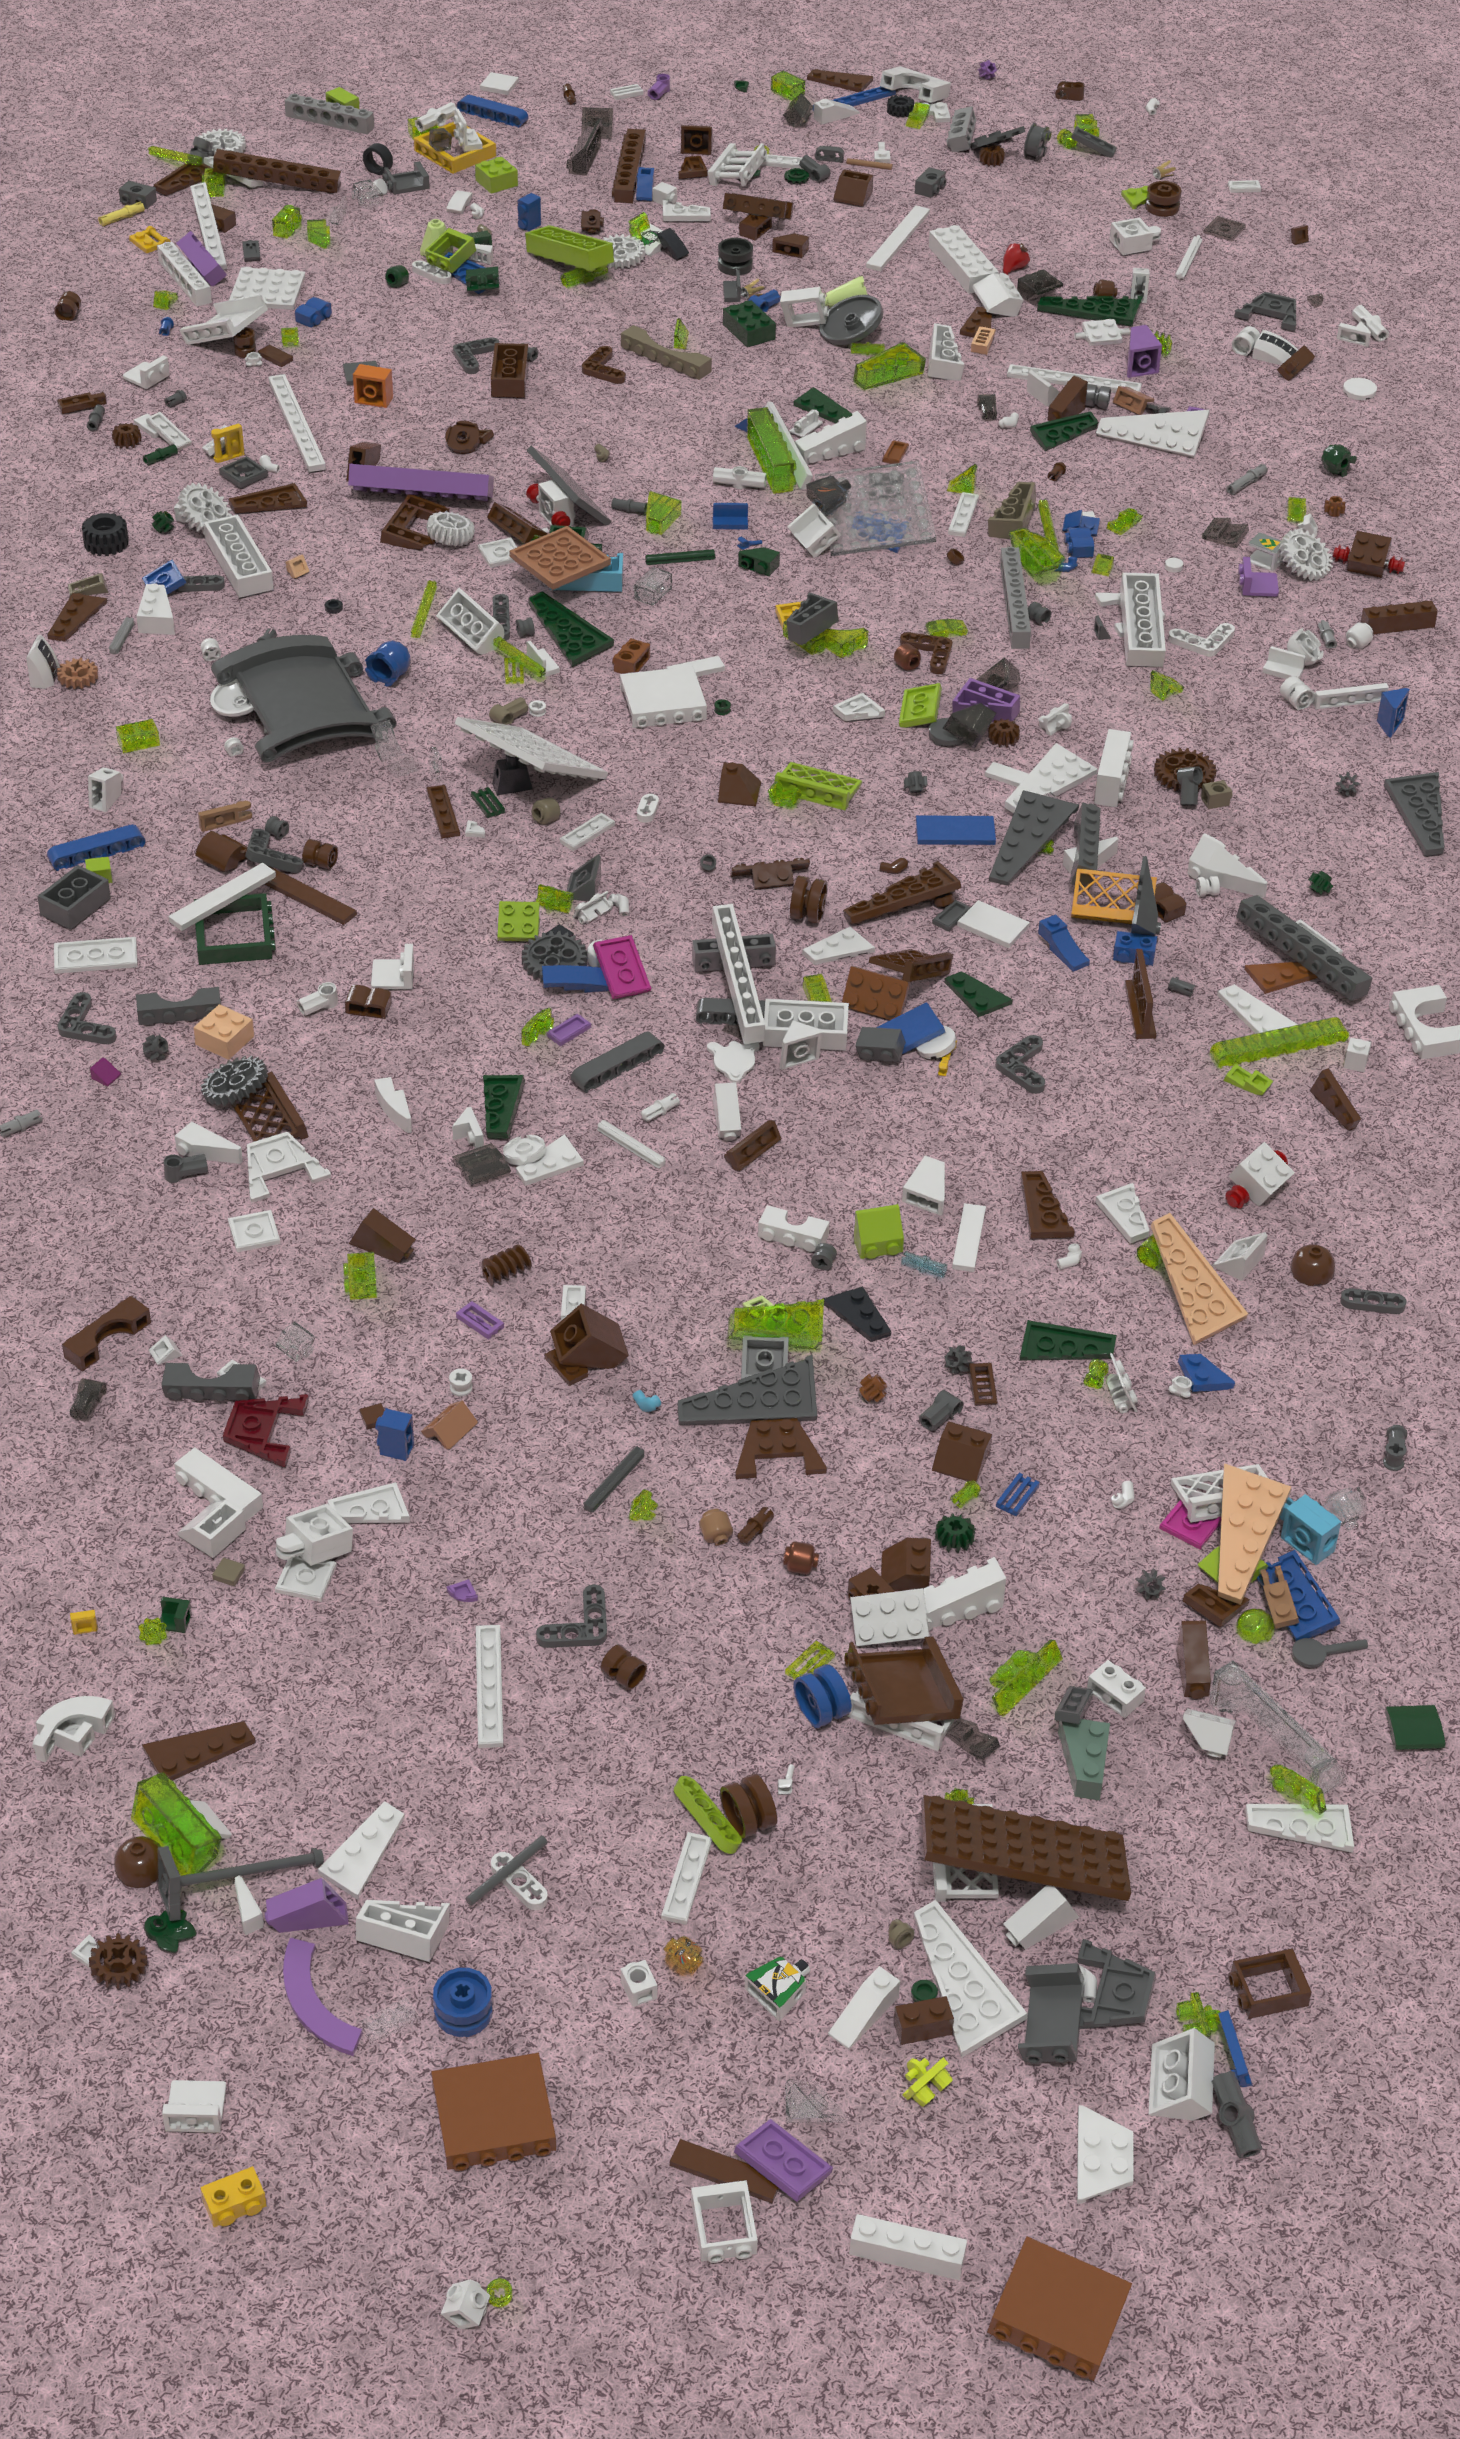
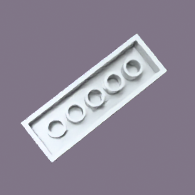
M959 225L937 228L929 232V248L968 294L975 292L972 288L975 283L992 273L999 274V271Z
M238 515L204 522L205 540L239 598L274 590L272 571Z
M1122 573L1120 597L1126 666L1163 667L1166 648L1159 574Z

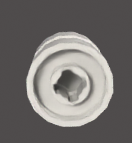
M1251 326L1243 328L1232 341L1233 351L1247 356L1254 349L1256 339L1260 336L1259 331Z
M1297 676L1289 677L1280 687V694L1297 710L1309 707L1314 701V691Z

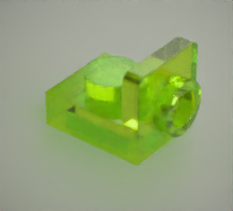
M166 290L155 291L153 307L168 310L171 300L178 299V293Z

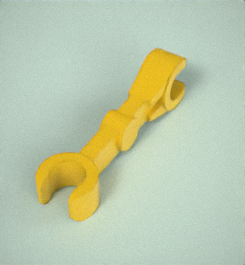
M953 1050L943 1056L941 1062H939V1076H946Z

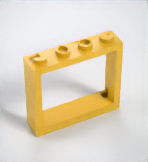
M454 122L414 137V151L452 174L496 157V143L478 132L476 133L482 142V149L469 151L453 157L436 147L434 144L454 137V129H456Z

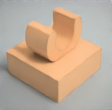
M298 555L285 562L287 565L286 569L292 578H297L310 572L303 555Z

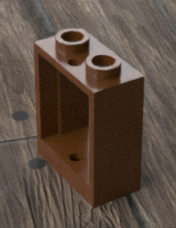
M1293 1948L1233 1961L1231 1972L1228 1973L1229 1983L1232 1988H1236L1238 2005L1241 2010H1245L1248 2019L1309 2006L1312 1991ZM1282 1970L1292 1993L1254 2001L1245 1978Z

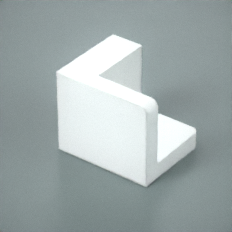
M85 1721L77 1730L74 1729L66 1733L56 1729L53 1732L57 1747L80 1757L95 1740L93 1725Z

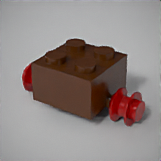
M1356 531L1351 551L1349 546L1342 549L1339 544L1338 548L1335 547L1333 552V558H1336L1335 562L1341 559L1343 564L1348 561L1347 571L1382 578L1385 567H1388L1389 573L1395 570L1397 575H1399V572H1403L1405 567V561H1402L1403 557L1400 560H1396L1395 556L1391 557L1390 561L1388 559L1392 538L1377 534Z

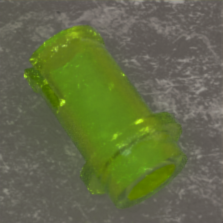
M974 1480L965 1482L964 1487L951 1496V1501L954 1504L959 1502L956 1506L959 1508L963 1507L973 1497L977 1498L981 1491L979 1484Z

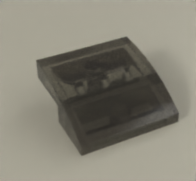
M1213 518L1202 534V539L1237 548L1248 533L1249 527L1248 524H1232L1231 518Z
M492 1143L452 1156L454 1164L462 1171L464 1179L470 1185L511 1172L508 1163Z

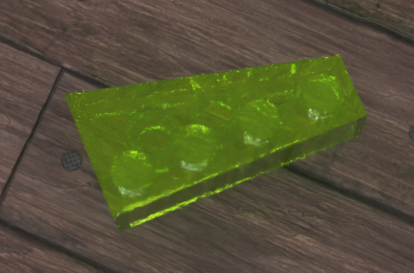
M824 1299L814 1302L800 1301L785 1305L780 1303L766 1307L762 1305L735 1308L728 1317L727 1339L743 1341V1335L770 1338L789 1337L788 1347L816 1350L822 1342Z

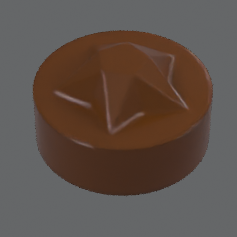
M954 548L948 551L947 557L951 563L958 566L963 563L964 556L960 551Z
M953 893L939 895L934 899V904L938 907H947L954 902Z

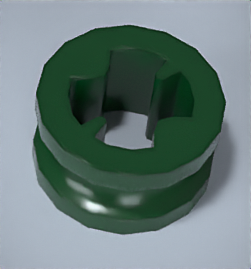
M719 699L714 703V712L723 716L731 712V703L728 700Z

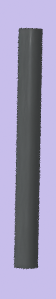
M543 1835L538 1837L465 1898L470 1906L474 1905L548 1843L547 1839Z

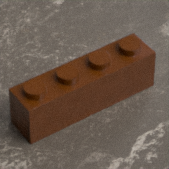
M1432 600L1396 605L1390 604L1379 607L1373 606L1363 608L1360 623L1368 624L1373 630V635L1435 628L1438 610Z

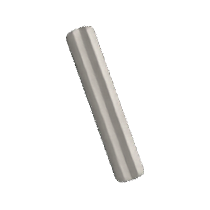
M125 617L108 647L109 653H119L134 626V619L132 617Z

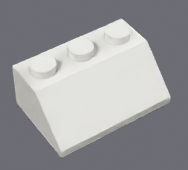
M992 273L973 285V290L988 313L1011 317L1018 315L1023 298L1007 274Z
M1192 2028L1152 2044L1149 2115L1194 2121L1212 2114L1215 2043L1197 2029Z

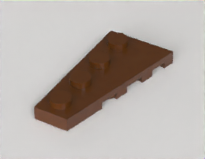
M72 593L48 632V639L66 642L79 630L78 628L82 624H85L93 614L95 615L99 611L101 606H105L108 603L107 598Z
M1021 1171V1183L1030 1239L1074 1238L1075 1231L1069 1225L1065 1212H1062L1058 1199L1054 1197L1053 1189L1044 1172Z
M245 1721L142 1744V1749L163 1784H167L256 1743V1740Z

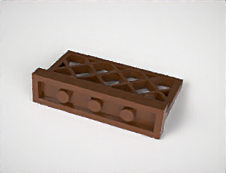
M907 949L869 957V963L903 973V981L913 982L950 974L954 954L945 952L930 955L917 950Z
M1136 949L1132 980H1125V990L1135 1039H1156V1029L1152 1014L1153 998L1143 950Z
M272 1071L267 1073L266 1082L261 1083L262 1088L255 1089L257 1093L266 1088L267 1091L264 1096L250 1093L249 1098L242 1097V1099H247L245 1105L236 1104V1102L232 1104L253 1142L278 1135L282 1128L290 1129L292 1131L290 1134L294 1138L300 1137L302 1140L309 1137L303 1120ZM253 1100L261 1101L258 1107L250 1106ZM266 1102L275 1103L272 1109L264 1108ZM247 1111L255 1112L253 1118L244 1117ZM261 1113L269 1114L266 1120L258 1119ZM274 1115L283 1116L280 1122L272 1121ZM255 1124L263 1125L261 1131L252 1130ZM269 1126L277 1128L275 1133L266 1131Z

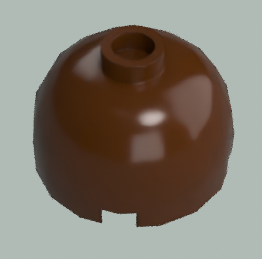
M1309 1244L1296 1251L1290 1268L1293 1277L1300 1283L1308 1286L1319 1284L1322 1286L1329 1283L1334 1277L1335 1259L1325 1247Z
M145 1836L132 1837L126 1840L118 1848L114 1857V1870L117 1878L124 1885L132 1888L151 1886L152 1883L158 1880V1847H161L160 1844Z

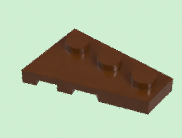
M976 307L960 329V335L974 338L979 327L991 328L992 313H988L985 307Z
M1329 1068L1322 1070L1310 1092L1348 1131L1355 1129L1361 1121V1117Z

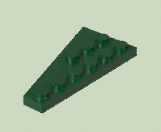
M543 591L528 598L530 607L572 667L614 646L613 638Z

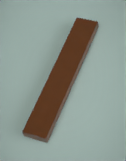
M268 866L275 871L276 877L264 885L342 925H345L357 915V910Z

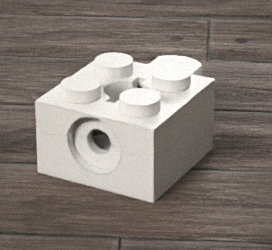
M1141 218L1112 222L1109 240L1122 255L1152 250V242L1160 240L1161 228L1157 226L1148 227Z
M328 1504L286 1517L285 1536L276 1539V1555L283 1560L300 1555L310 1566L339 1557L352 1551L353 1528Z

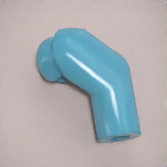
M638 1390L632 1395L640 1409L644 1412L655 1411L656 1407L661 1406V1400L657 1395L651 1398L646 1397L642 1390Z

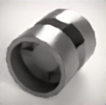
M195 136L192 143L194 148L190 149L188 157L204 163V157H210L208 153L212 151L214 143Z
M1088 384L1085 406L1094 407L1096 404L1099 408L1107 409L1110 402L1111 387L1101 386L1098 388L1097 385Z

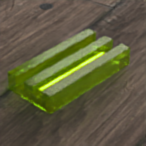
M523 657L504 658L505 683L513 682V684H517V682H520V684H524ZM508 662H512L513 677H509ZM515 662H519L520 677H516Z
M815 1641L785 1669V1674L792 1676L794 1680L806 1672L813 1675V1671L816 1668L828 1664L835 1657V1652L820 1642ZM817 1649L820 1650L814 1657L807 1661V1664L803 1668H801L798 1672L795 1671ZM824 1654H826L814 1667H812Z

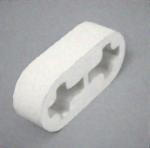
M646 794L641 798L637 808V819L640 822L648 823L653 821L659 807L658 796Z

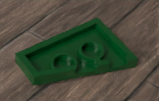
M962 971L944 979V983L978 1018L1013 1003V999Z

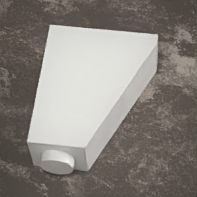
M736 1082L715 1084L713 1106L718 1136L726 1141H732L740 1137L741 1134Z
M924 1156L903 1187L902 1202L942 1216L945 1198V1162Z
M1046 1885L1003 1924L1009 1931L1005 1935L1015 1947L1021 1944L1026 1950L1080 1917L1054 1886Z

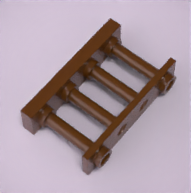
M725 193L723 209L783 219L792 218L794 202L736 193Z

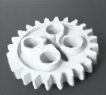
M213 129V132L207 131V134L202 133V136L198 135L199 138L214 143L212 151L208 153L210 157L215 155L216 149L223 148V150L243 153L246 147L245 137L242 136V133L238 134V131H227V129H224V131L218 129L216 131Z
M616 234L615 237L609 235V238L603 237L604 241L613 243L614 262L608 264L609 268L612 266L615 269L618 267L623 269L624 266L630 268V265L636 266V263L640 264V260H644L645 246L643 242H640V239L636 240V237L630 238V235L624 237V234L621 236Z
M192 483L187 485L178 496L179 501L177 504L180 505L178 510L183 511L181 516L187 518L186 523H192L191 528L197 527V532L202 530L204 535V522L232 516L229 513L231 509L226 507L228 502H223L224 497H219L218 491L214 493L213 487L207 489L206 484L202 487L200 483L197 485Z
M1294 529L1293 532L1290 530L1279 543L1281 545L1279 549L1282 551L1280 555L1284 556L1282 561L1288 562L1286 567H1292L1291 572L1296 571L1298 577L1303 575L1304 579L1308 577L1310 581L1313 579L1316 581L1320 578L1323 579L1330 572V569L1333 567L1331 565L1333 560L1330 559L1332 555L1327 553L1330 549L1324 547L1326 543H1321L1320 537L1316 539L1314 533L1309 535L1308 530L1305 533L1302 529L1299 531Z

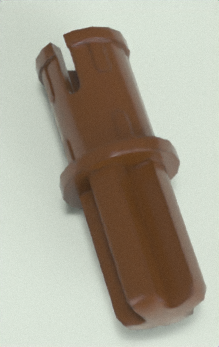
M569 83L564 84L562 88L563 96L569 102V105H572L576 102L575 92Z
M762 1507L754 1517L748 1519L747 1525L737 1534L741 1544H748L757 1534H761L764 1531V1526L774 1518V1513L771 1509L765 1514L768 1507Z

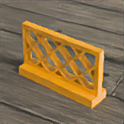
M1077 869L1071 918L1132 924L1134 910L1130 909L1132 907L1135 909V902L1133 903L1127 894L1134 888L1138 890L1139 881L1135 883L1134 880H1139L1140 875ZM1080 874L1089 875L1093 882L1084 887L1080 882ZM1103 877H1109L1113 884L1104 890L1098 881ZM1151 877L1155 896L1157 877ZM1123 879H1129L1133 886L1124 892L1118 883ZM1096 883L1102 892L1093 898L1087 889ZM1116 885L1122 895L1113 901L1107 891ZM1083 892L1091 899L1086 905L1077 904V898ZM1105 894L1111 903L1106 907H1100L1096 900ZM1123 897L1131 904L1126 909H1120L1116 904Z

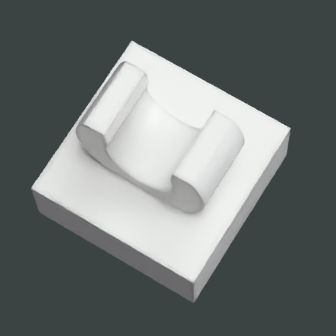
M1311 514L1305 515L1304 521L1298 524L1299 529L1297 531L1302 529L1305 533L1308 530L1309 535L1314 533L1316 537L1318 526Z

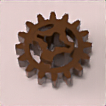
M120 1933L116 1934V1939H112L107 1935L105 1943L98 1940L97 1948H91V1957H89L91 1976H96L97 1983L105 1981L106 1988H109L111 1984H115L116 1989H120L122 1983L130 1987V1980L133 1979L138 1982L140 1981V1974H145L146 1948L145 1946L140 1947L139 1939L131 1942V1935L129 1934L125 1939L121 1938ZM133 1957L136 1959L135 1964L132 1963ZM102 1958H104V1965L100 1963Z

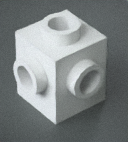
M473 2280L452 2284L447 2292V2299L441 2315L460 2329L479 2326L482 2317L486 2313L490 2294L483 2290L478 2282Z

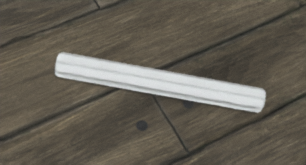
M1200 235L1194 236L1175 274L1179 280L1184 279L1202 243Z

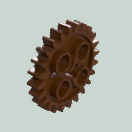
M1181 748L1178 751L1171 749V753L1165 751L1164 755L1160 754L1159 758H1156V763L1154 764L1156 780L1161 781V785L1167 784V789L1173 787L1174 791L1181 789V784L1177 780V772L1180 768H1201L1203 779L1198 784V792L1200 788L1202 789L1203 784L1214 782L1217 770L1216 765L1213 764L1214 760H1209V756L1203 757V752L1197 754L1196 750L1190 752L1189 748H1186L1185 751H1182Z

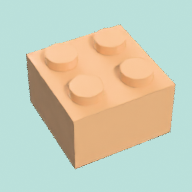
M219 1004L194 1026L195 1045L229 1060L254 1037L253 1019Z

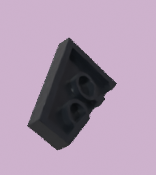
M863 1286L822 1299L824 1306L829 1307L839 1318L851 1324L852 1328L868 1341L873 1342L891 1336L890 1328Z

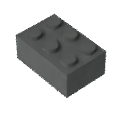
M77 865L39 894L37 898L40 915L71 930L107 902L111 896L108 879Z

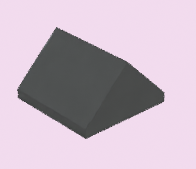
M599 854L571 873L565 899L590 901L598 893L601 880V856Z

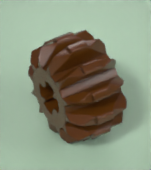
M996 144L984 145L979 151L980 163L988 165V167L990 165L993 167L995 165L1000 166L1005 160L1004 149L1001 146H996Z
M120 423L119 426H114L112 439L115 446H119L120 449L123 447L128 449L129 446L134 448L135 445H139V442H141L142 436L137 425L133 423Z
M1001 718L1000 721L994 720L988 728L989 741H992V745L998 744L999 748L1002 745H1005L1006 748L1009 745L1014 746L1020 738L1019 725L1015 721H1009V719L1003 720Z

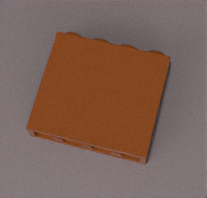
M539 2052L431 2071L432 2087L436 2099L447 2170L463 2171L473 2165L491 2166L501 2160L519 2161L524 2156L536 2154L542 2157L549 2155L552 2151H556V2135Z
M1026 2236L992 2316L987 2333L1000 2341H1006L1020 2347L1026 2353L1042 2357L1055 2366L1064 2367L1079 2377L1094 2381L1132 2283Z

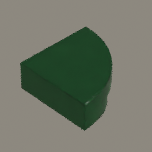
M734 80V87L736 86L737 90L747 93L749 82Z

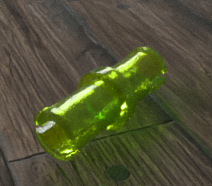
M866 342V344L851 343V354L869 355L885 353V344H870V342Z

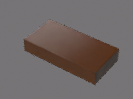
M270 344L258 350L262 358L279 367H283L293 361V356Z

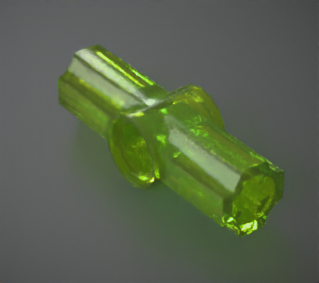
M608 267L595 268V271L575 268V270L563 273L560 279L562 285L566 288L581 282L586 284L590 281L593 282L595 277L608 273Z

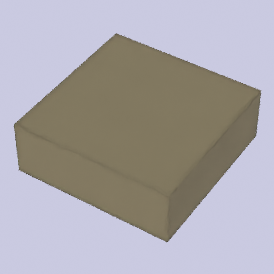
M223 1558L212 1574L213 1580L235 1587L245 1571V1564Z

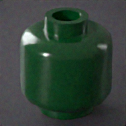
M402 265L388 268L385 273L387 284L394 288L407 284L409 281L408 270Z

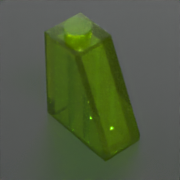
M650 491L646 513V531L662 535L681 515L682 501Z

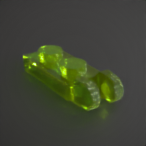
M1281 1764L1270 1767V1774L1274 1777L1272 1781L1273 1787L1278 1792H1286L1290 1798L1298 1800L1307 1809H1311L1319 1815L1327 1811L1323 1789L1292 1769L1283 1767Z

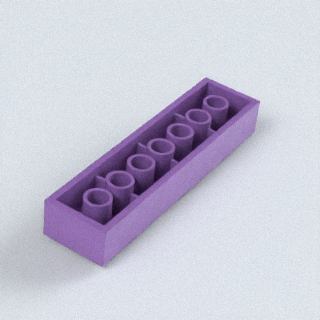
M349 464L348 485L352 486L353 490L367 491V488H370V491L384 493L385 489L393 494H401V491H405V494L419 495V492H423L422 495L436 497V494H440V497L453 498V495H457V498L470 500V497L473 496L476 500L488 501V498H493L494 477L485 474Z

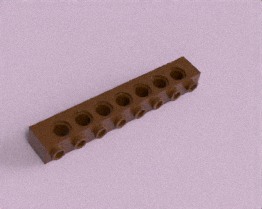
M627 128V133L623 136L622 149H620L617 172H615L612 188L614 203L633 204L637 187L638 169L641 167L646 144V129Z
M216 149L213 158V172L328 193H337L340 185L341 171L223 149Z

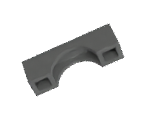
M219 987L200 988L191 998L178 1002L167 1001L157 993L136 995L139 1025L203 1019L219 1004L221 1005Z
M166 1363L161 1387L165 1397L172 1400H250L257 1398L260 1375L256 1364H233L229 1371L222 1376L205 1379L196 1376L191 1371L189 1363Z

